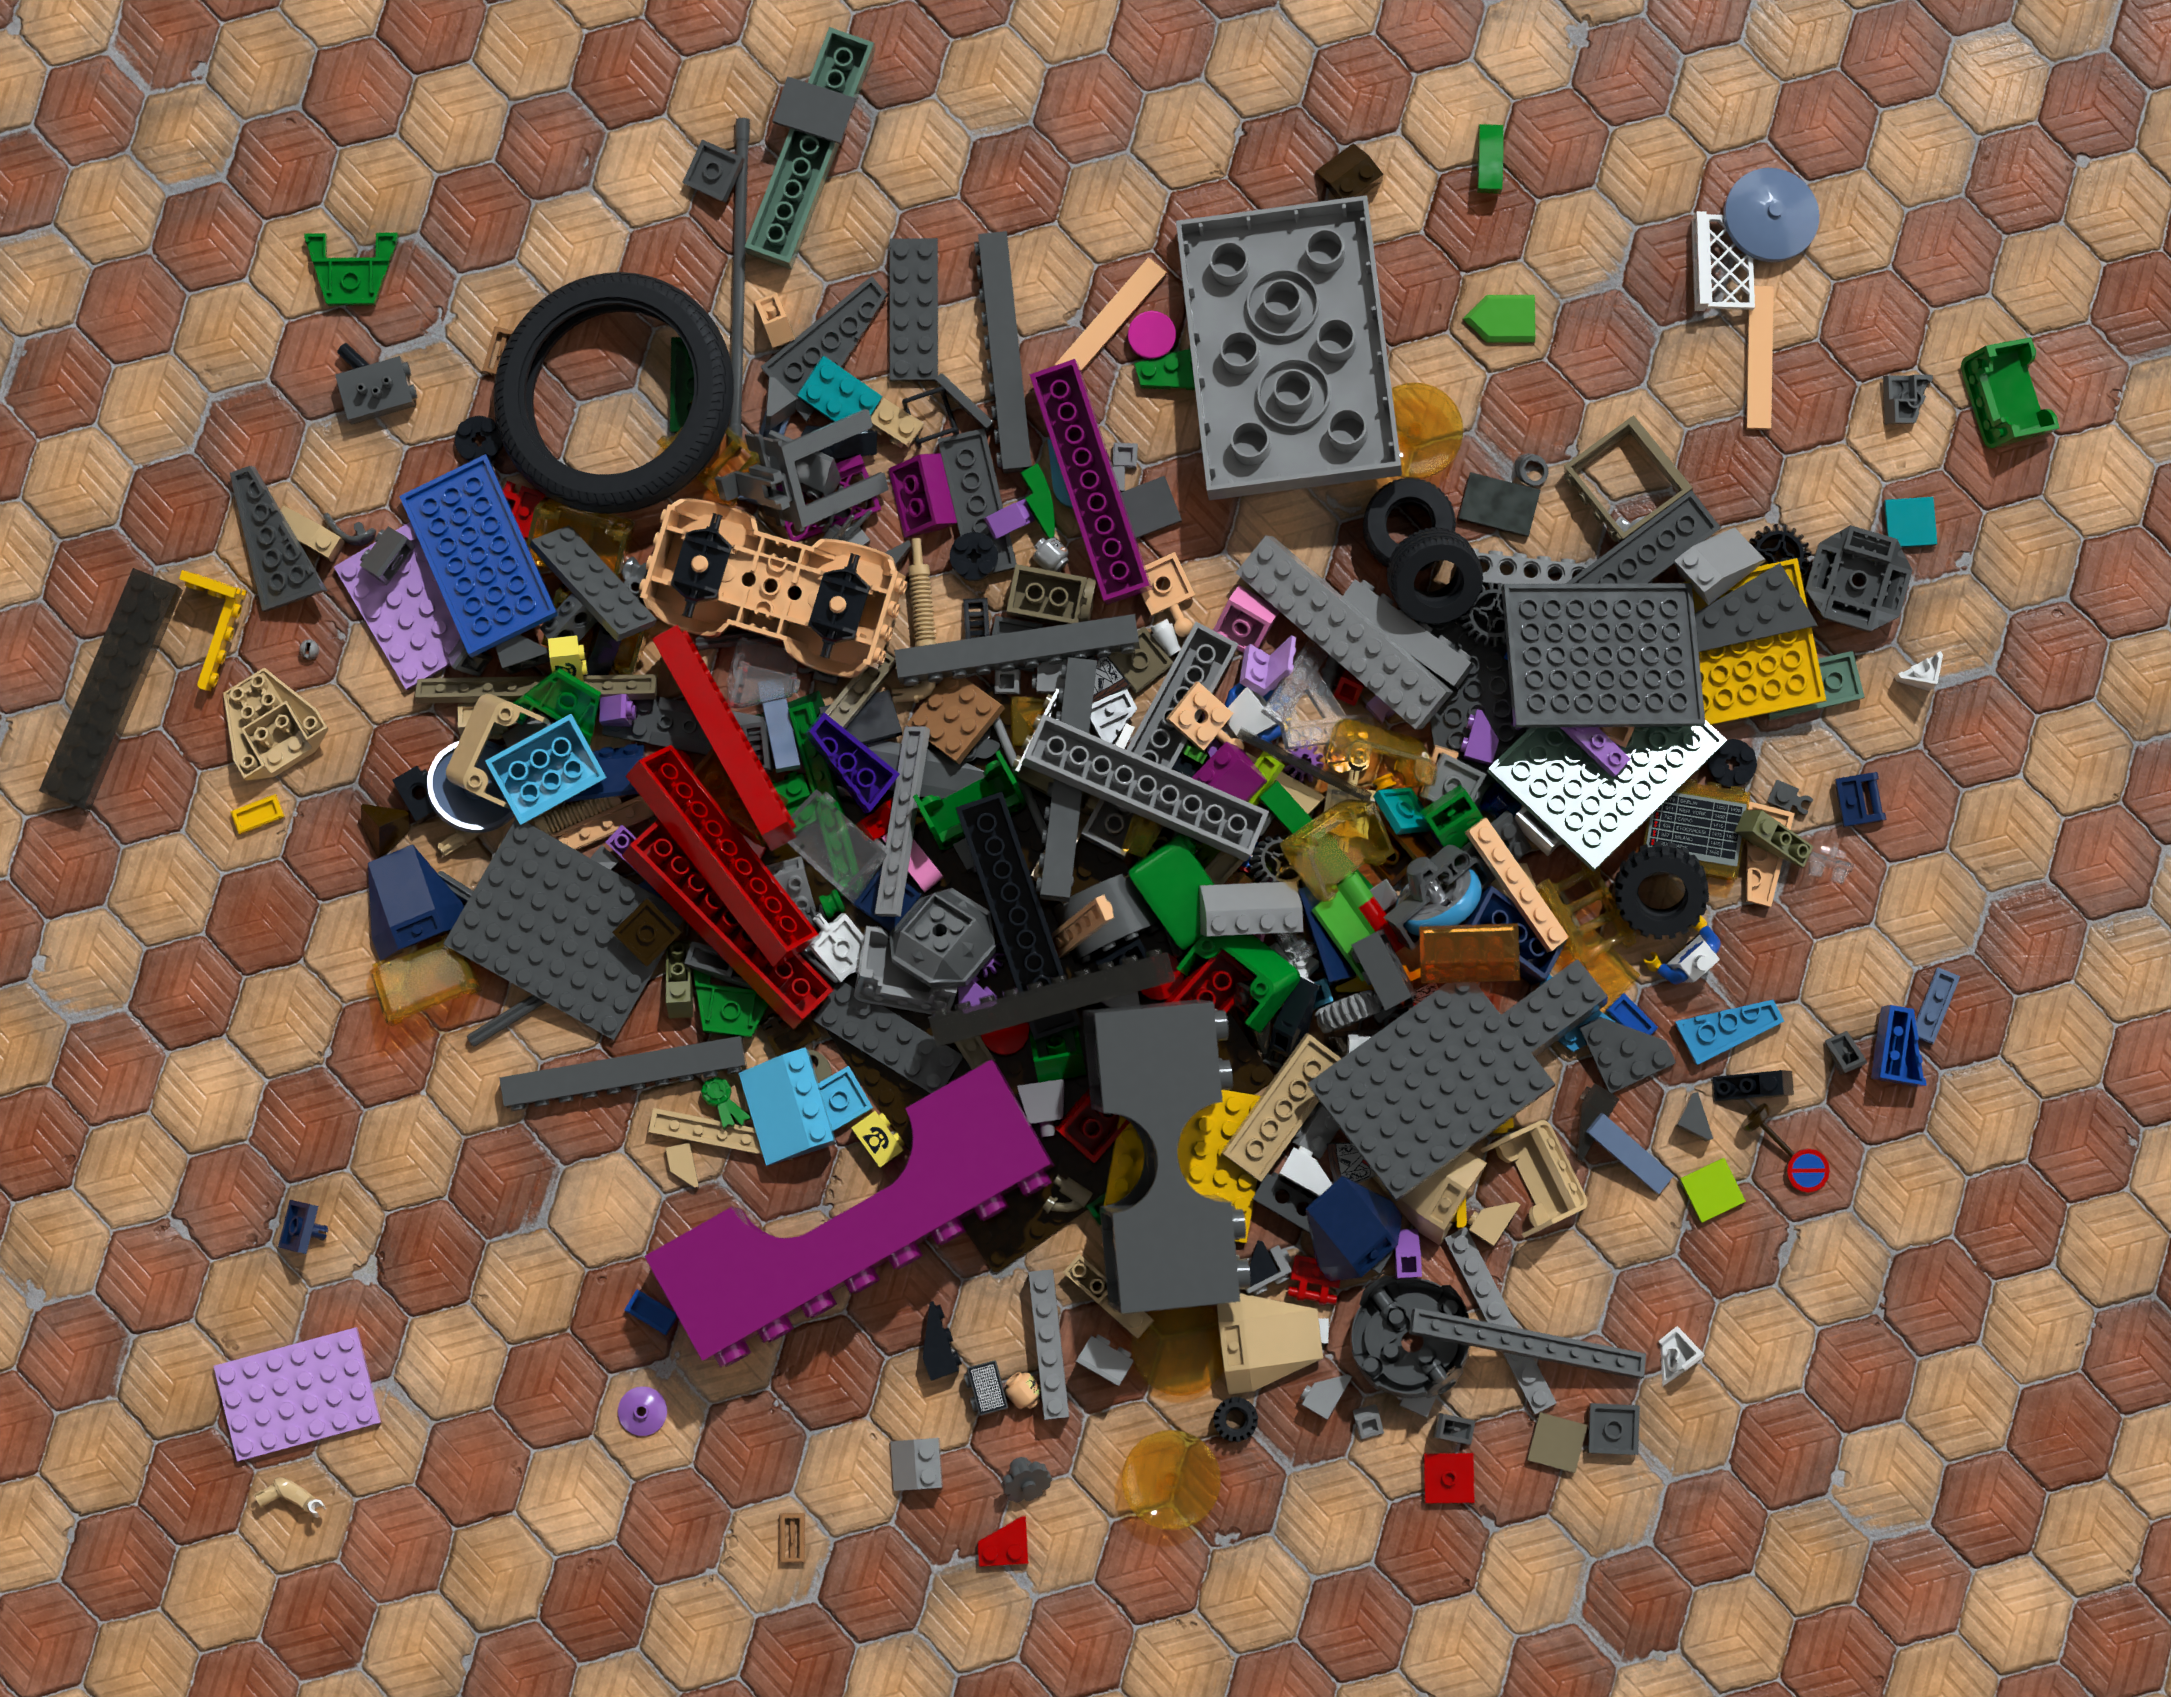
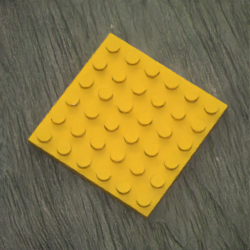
M1798 558L1757 567L1715 601L1781 563L1807 607ZM1692 589L1694 612L1697 613L1709 605ZM1812 628L1698 652L1705 720L1710 725L1827 701Z
M1222 1090V1102L1202 1108L1184 1126L1178 1142V1163L1185 1180L1196 1192L1202 1195H1217L1231 1201L1236 1209H1243L1246 1237L1245 1239H1235V1241L1247 1243L1257 1179L1221 1152L1261 1096ZM1121 1115L1118 1118V1129L1126 1121ZM1131 1123L1114 1142L1104 1206L1124 1198L1137 1184L1142 1173L1144 1164L1143 1145Z

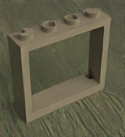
M1634 415L1564 465L1565 475L1563 477L1570 487L1575 486L1580 492L1578 496L1586 506L1589 504L1593 508L1594 517L1600 524L1603 522L1609 528L1607 530L1608 534L1615 542H1622L1690 490L1693 491V487ZM1631 434L1678 493L1623 532L1577 475V472Z

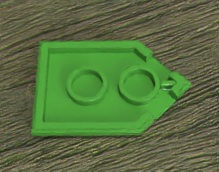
M1486 295L1463 320L1486 343H1535V295Z

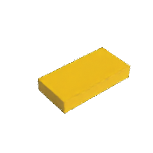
M276 794L230 811L240 835L285 818Z

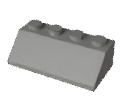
M1296 881L1199 885L1201 935L1223 936L1303 932V909Z

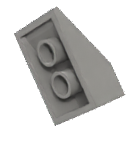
M1734 527L1692 546L1674 561L1678 574L1687 583H1692V589L1707 605H1710L1764 563L1765 559Z

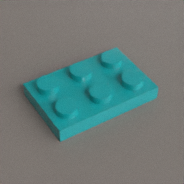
M825 356L820 358L796 395L833 422L864 409L869 410L871 415L883 397Z

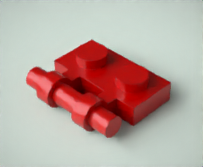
M507 481L503 492L508 503L509 501L515 502L512 512L523 537L529 540L545 495L525 486H521L519 494L513 493L516 484Z
M1295 1255L1290 1279L1300 1281L1299 1288L1289 1287L1287 1296L1297 1298V1301L1304 1302V1299L1318 1302V1305L1326 1306V1304L1336 1305L1337 1296L1328 1294L1329 1287L1339 1289L1340 1280L1329 1281L1317 1266L1315 1258ZM1307 1283L1322 1285L1321 1291L1306 1290Z

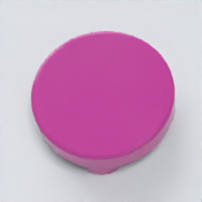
M1143 312L1136 316L1129 326L1128 341L1130 347L1135 354L1144 359H1156L1167 355L1175 344V326L1171 319L1161 312Z

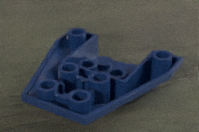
M413 844L368 862L371 937L381 962L404 953L403 949L442 933H450L464 909V905Z
M1341 1176L1306 1208L1316 1263L1329 1281L1362 1278L1398 1245L1402 1214L1390 1199L1344 1176Z

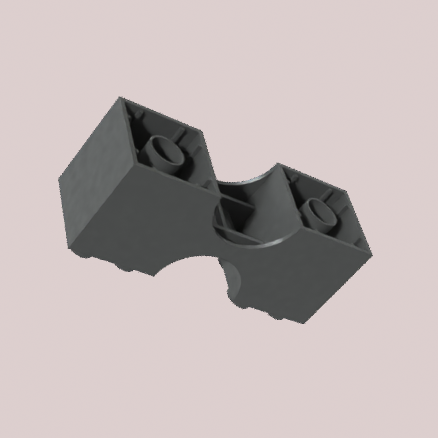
M1199 999L1082 1010L1091 1109L1101 1113L1119 1114L1124 1117L1137 1131L1144 1151L1142 1173L1134 1188L1121 1200L1100 1207L1108 1305L1123 1314L1240 1302L1239 1289L1250 1288L1248 1261L1246 1258L1240 1259V1256L1236 1255L1235 1239H1245L1246 1237L1243 1209H1236L1231 1201L1217 1195H1202L1196 1192L1185 1180L1180 1170L1177 1156L1179 1138L1188 1120L1202 1108L1222 1102V1090H1231L1233 1086L1230 1061L1222 1060V1058L1218 1057L1217 1041L1228 1039V1022L1225 1010L1218 1011L1214 1009V1002Z

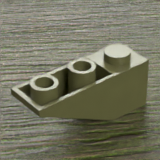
M1763 810L1744 811L1735 829L1738 835L1751 844L1801 868H1804L1814 847Z
M690 940L673 941L666 949V1006L669 1019L693 1017L692 968L684 965L691 945Z

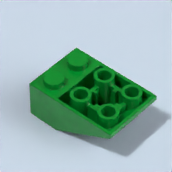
M1458 785L1420 811L1443 848L1452 844L1461 849L1470 841L1465 832L1483 819L1479 809L1461 785Z

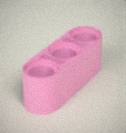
M888 833L881 837L885 844L887 841ZM913 839L908 873L925 893L944 877Z

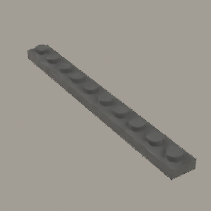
M1414 1308L1411 1311L1409 1334L1636 1379L1644 1378L1646 1353Z

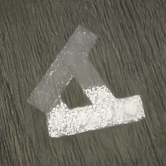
M1308 638L1293 661L1294 668L1292 673L1280 681L1261 713L1280 726L1285 750L1374 738L1377 734L1372 712L1346 716L1322 679L1318 670L1328 656V653L1311 638ZM1304 691L1323 719L1301 720L1294 707Z

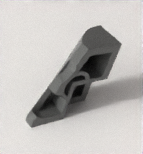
M1933 375L1883 376L1885 425L1916 423L1919 416V407L1926 398L1924 395L1927 384L1932 382Z

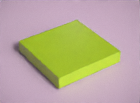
M1725 1158L1680 1178L1701 1223L1746 1202Z

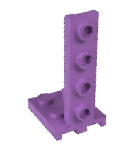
M1560 727L1612 777H1615L1631 759L1598 727Z

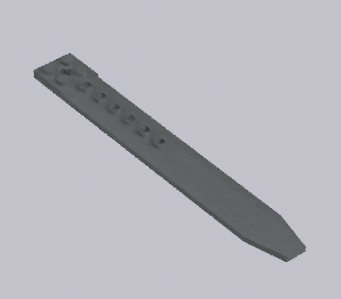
M656 696V699L631 700L633 705H636V714L638 715L637 719L632 720V727L603 726V736L660 747L672 745L675 749L718 758L688 702ZM732 711L740 726L765 721V717ZM761 731L748 732L749 736L761 735ZM794 733L796 748L800 762V769L790 770L788 772H798V774L803 773V775H806L799 747L797 744L796 736ZM882 740L865 745L898 772L902 744ZM762 741L750 742L751 746L762 745ZM927 749L920 797L924 798L928 795L939 796L942 800L983 778L984 771L964 761L958 764L941 751ZM771 750L773 769H775L773 754ZM763 751L755 752L756 755H763ZM833 773L834 779L839 780V779L836 777V775ZM896 780L887 791H895Z

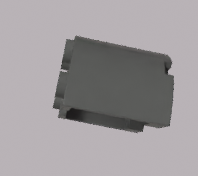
M1120 874L1071 896L1070 902L1064 904L1061 902L1051 909L1057 925L1060 927L1097 897L1105 895L1106 900L1112 905L1114 918L1070 952L1075 963L1080 961L1081 965L1095 959L1093 955L1098 950L1102 949L1103 952L1116 947L1115 942L1125 939V942L1131 941L1139 937L1138 932L1140 931L1141 933L1147 931L1148 934H1151L1161 929V921L1133 883L1130 875L1123 877Z

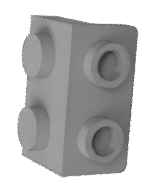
M1318 1102L1291 1142L1308 1149L1313 1153L1314 1157L1320 1159L1327 1149V1143L1332 1141L1339 1126L1323 1105Z

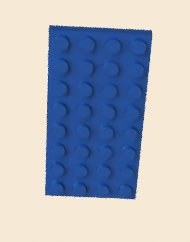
M486 454L399 496L466 651L471 658L559 616Z

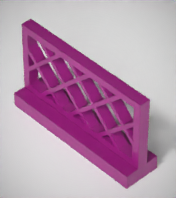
M861 454L836 463L841 477L839 484L844 486L843 488L850 486L849 483L855 475L862 473L864 479L869 477ZM782 484L776 486V490L783 491ZM802 492L803 498L805 500L807 495L806 493ZM877 496L872 497L875 507L865 510L856 504L850 507L852 510L848 517L841 518L835 515L834 518L838 521L832 522L831 526L833 527L834 524L843 526L850 515H854L853 521H856L868 510H872V514L882 511ZM785 521L786 525L784 526L790 541L798 543L824 533L822 531L824 526L819 527L811 524L806 527L803 534L794 537L791 531L794 523Z

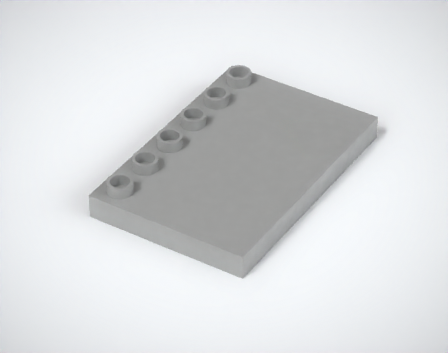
M1367 195L1176 221L1206 488L1209 500L1402 476Z

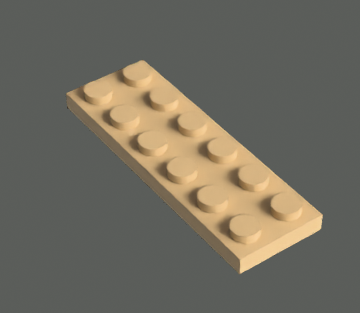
M1306 1033L1221 1153L1255 1179L1262 1182L1319 1102L1307 1086V1083L1341 1058L1310 1034Z

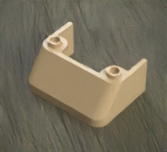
M482 695L473 709L446 768L447 779L463 789L510 809L507 802L484 793L488 786V776L483 770L476 768L478 760L495 723L511 726L516 723L521 713L547 725L550 720L495 695Z
M1540 1120L1480 1149L1483 1154L1496 1148V1153L1501 1160L1506 1163L1514 1161L1536 1204L1529 1210V1220L1534 1228L1522 1233L1524 1238L1587 1207L1586 1195L1552 1126L1547 1121Z

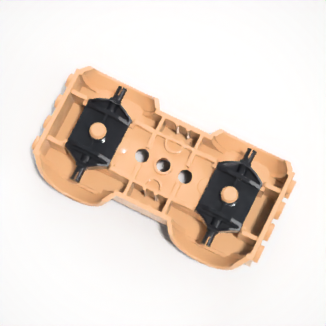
M683 498L677 500L672 505L668 504L667 509L662 511L660 533L657 532L653 540V546H655L653 556L650 555L646 563V569L648 570L646 579H642L639 586L640 598L643 599L646 608L657 619L672 627L678 624L680 630H687L688 633L704 637L720 636L732 626L783 641L786 652L796 661L817 671L838 677L854 678L868 667L878 670L879 665H883L886 657L884 647L886 641L890 642L893 634L891 624L893 618L896 619L900 611L898 601L900 595H904L907 588L906 577L897 571L892 556L874 548L843 540L820 539L811 547L766 534L758 530L757 521L753 515L734 507L706 500ZM750 572L755 575L756 582L754 585L747 587L743 584L742 578L744 574ZM770 579L776 580L778 584L777 589L772 593L767 592L765 589V584ZM792 586H798L802 591L801 597L797 600H792L788 596V591Z

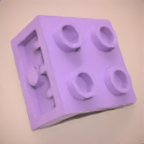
M1291 635L1270 655L1249 644L1244 649L1239 683L1262 697L1270 690H1274L1278 683L1284 677L1287 678L1293 671L1296 637Z

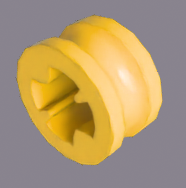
M1392 773L1372 781L1373 784L1377 785L1376 792L1397 785L1396 781L1392 780Z

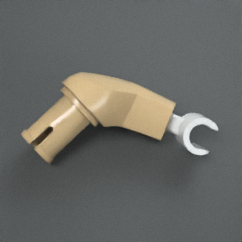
M283 1477L275 1478L274 1484L254 1493L261 1508L281 1497L301 1509L311 1512L316 1518L319 1517V1514L315 1511L317 1507L326 1509L321 1500L316 1499L305 1489Z

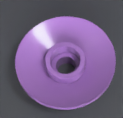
M636 1387L629 1390L622 1397L618 1406V1417L622 1426L628 1432L637 1436H647L657 1432L663 1426L667 1417V1405L658 1391L649 1387ZM641 1406L646 1409L644 1416H640L637 1413L638 1408Z

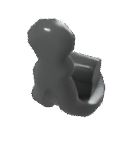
M329 513L323 515L332 531L350 545H366L376 536V529L370 528L366 531L361 522L354 524V530L358 536L347 535L336 525Z

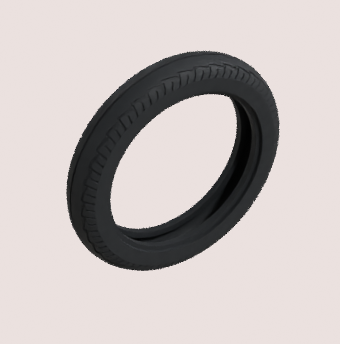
M627 272L602 273L575 280L558 288L538 302L524 316L511 334L501 355L494 383V413L498 432L509 458L522 476L537 490L558 503L581 511L602 514L626 513L650 507L668 499L692 482L707 466L719 448L730 421L734 399V377L729 352L718 327L709 314L692 297L679 288L654 277ZM613 312H633L651 316L669 325L677 332L688 350L693 366V401L688 418L680 433L660 455L643 466L630 471L616 474H592L578 471L561 463L545 445L540 436L534 415L536 380L546 356L557 341L568 331L595 316Z

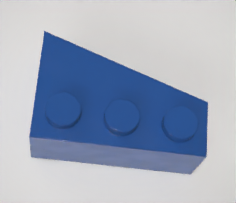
M1894 1005L1881 1006L1871 1079L1915 1087L1927 1086L1921 1064L1923 1063L1922 1055L1919 1053L1917 1041L1919 1037L1914 1009Z

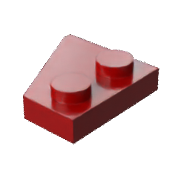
M1026 1516L1019 1517L978 1541L979 1566L1029 1563Z

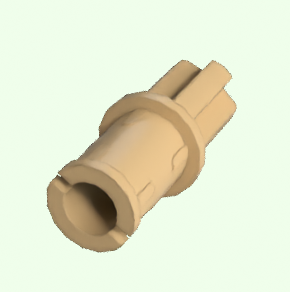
M456 829V833L438 843V848L444 856H447L459 847L467 846V842L482 833H470Z

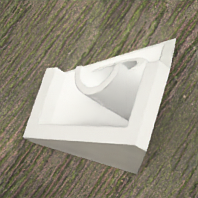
M1940 651L1933 657L1926 658L1922 662L1911 666L1905 672L1898 673L1895 676L1896 681L1931 691L1938 684L1943 658L1942 652Z
M1678 1326L1658 1341L1661 1353L1662 1386L1685 1372L1705 1356Z

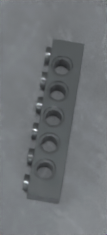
M1273 1172L1271 1176L1267 1173L1253 1200L1310 1233L1307 1216L1299 1215L1296 1207L1301 1202L1310 1205L1314 1200L1306 1196L1307 1191L1297 1185H1294L1292 1188L1285 1184L1286 1179L1281 1175ZM1285 1190L1289 1194L1288 1202L1284 1204L1278 1203L1275 1199L1276 1192ZM1394 1249L1371 1270L1380 1274Z

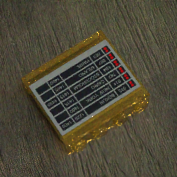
M1688 779L1647 819L1643 845L1647 844L1649 848L1654 846V842H1661L1662 846H1667L1668 842L1675 843L1678 849L1683 846L1689 850L1690 855H1695L1699 859V864L1703 866L1706 877L1735 882L1738 879L1744 840L1743 837L1735 832V829L1743 812L1749 808L1751 793L1745 792L1743 787L1731 786V789L1721 788L1719 783L1707 782L1706 785L1697 784V780Z

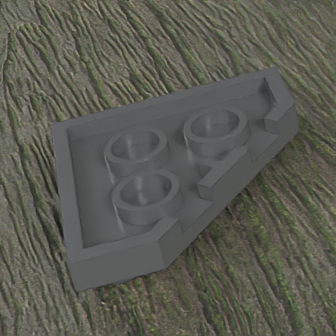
M1599 1017L1579 1027L1609 1094L1676 1063L1668 1043L1664 1039L1603 1017Z

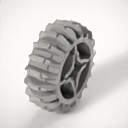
M1373 990L1363 991L1319 1009L1315 1015L1317 1024L1322 1032H1334L1379 1013L1381 1008L1374 998L1375 992Z

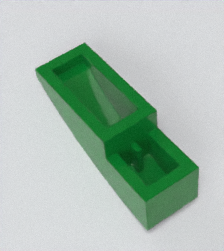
M1479 124L1477 193L1501 194L1503 125Z
M1037 463L1021 472V476L1032 493L1025 498L1027 505L1049 539L1055 537L1054 507L1046 478Z

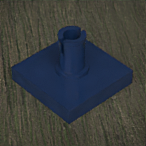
M294 1200L289 1201L278 1244L279 1248L307 1254L310 1238H316L321 1241L326 1239L327 1235L318 1233V1231L328 1232V1226L314 1223L318 1206Z

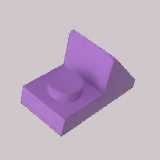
M1025 499L984 518L994 540L1035 521Z

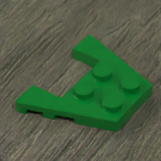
M304 233V238L327 306L376 305L399 239V234L376 233V257L327 258V234Z
M558 668L513 702V704L532 711L533 707L556 720L572 714L589 746H591L601 692ZM521 713L516 722L523 725L528 716Z
M693 969L703 1032L752 1039L769 1004L755 990L710 984L711 976Z

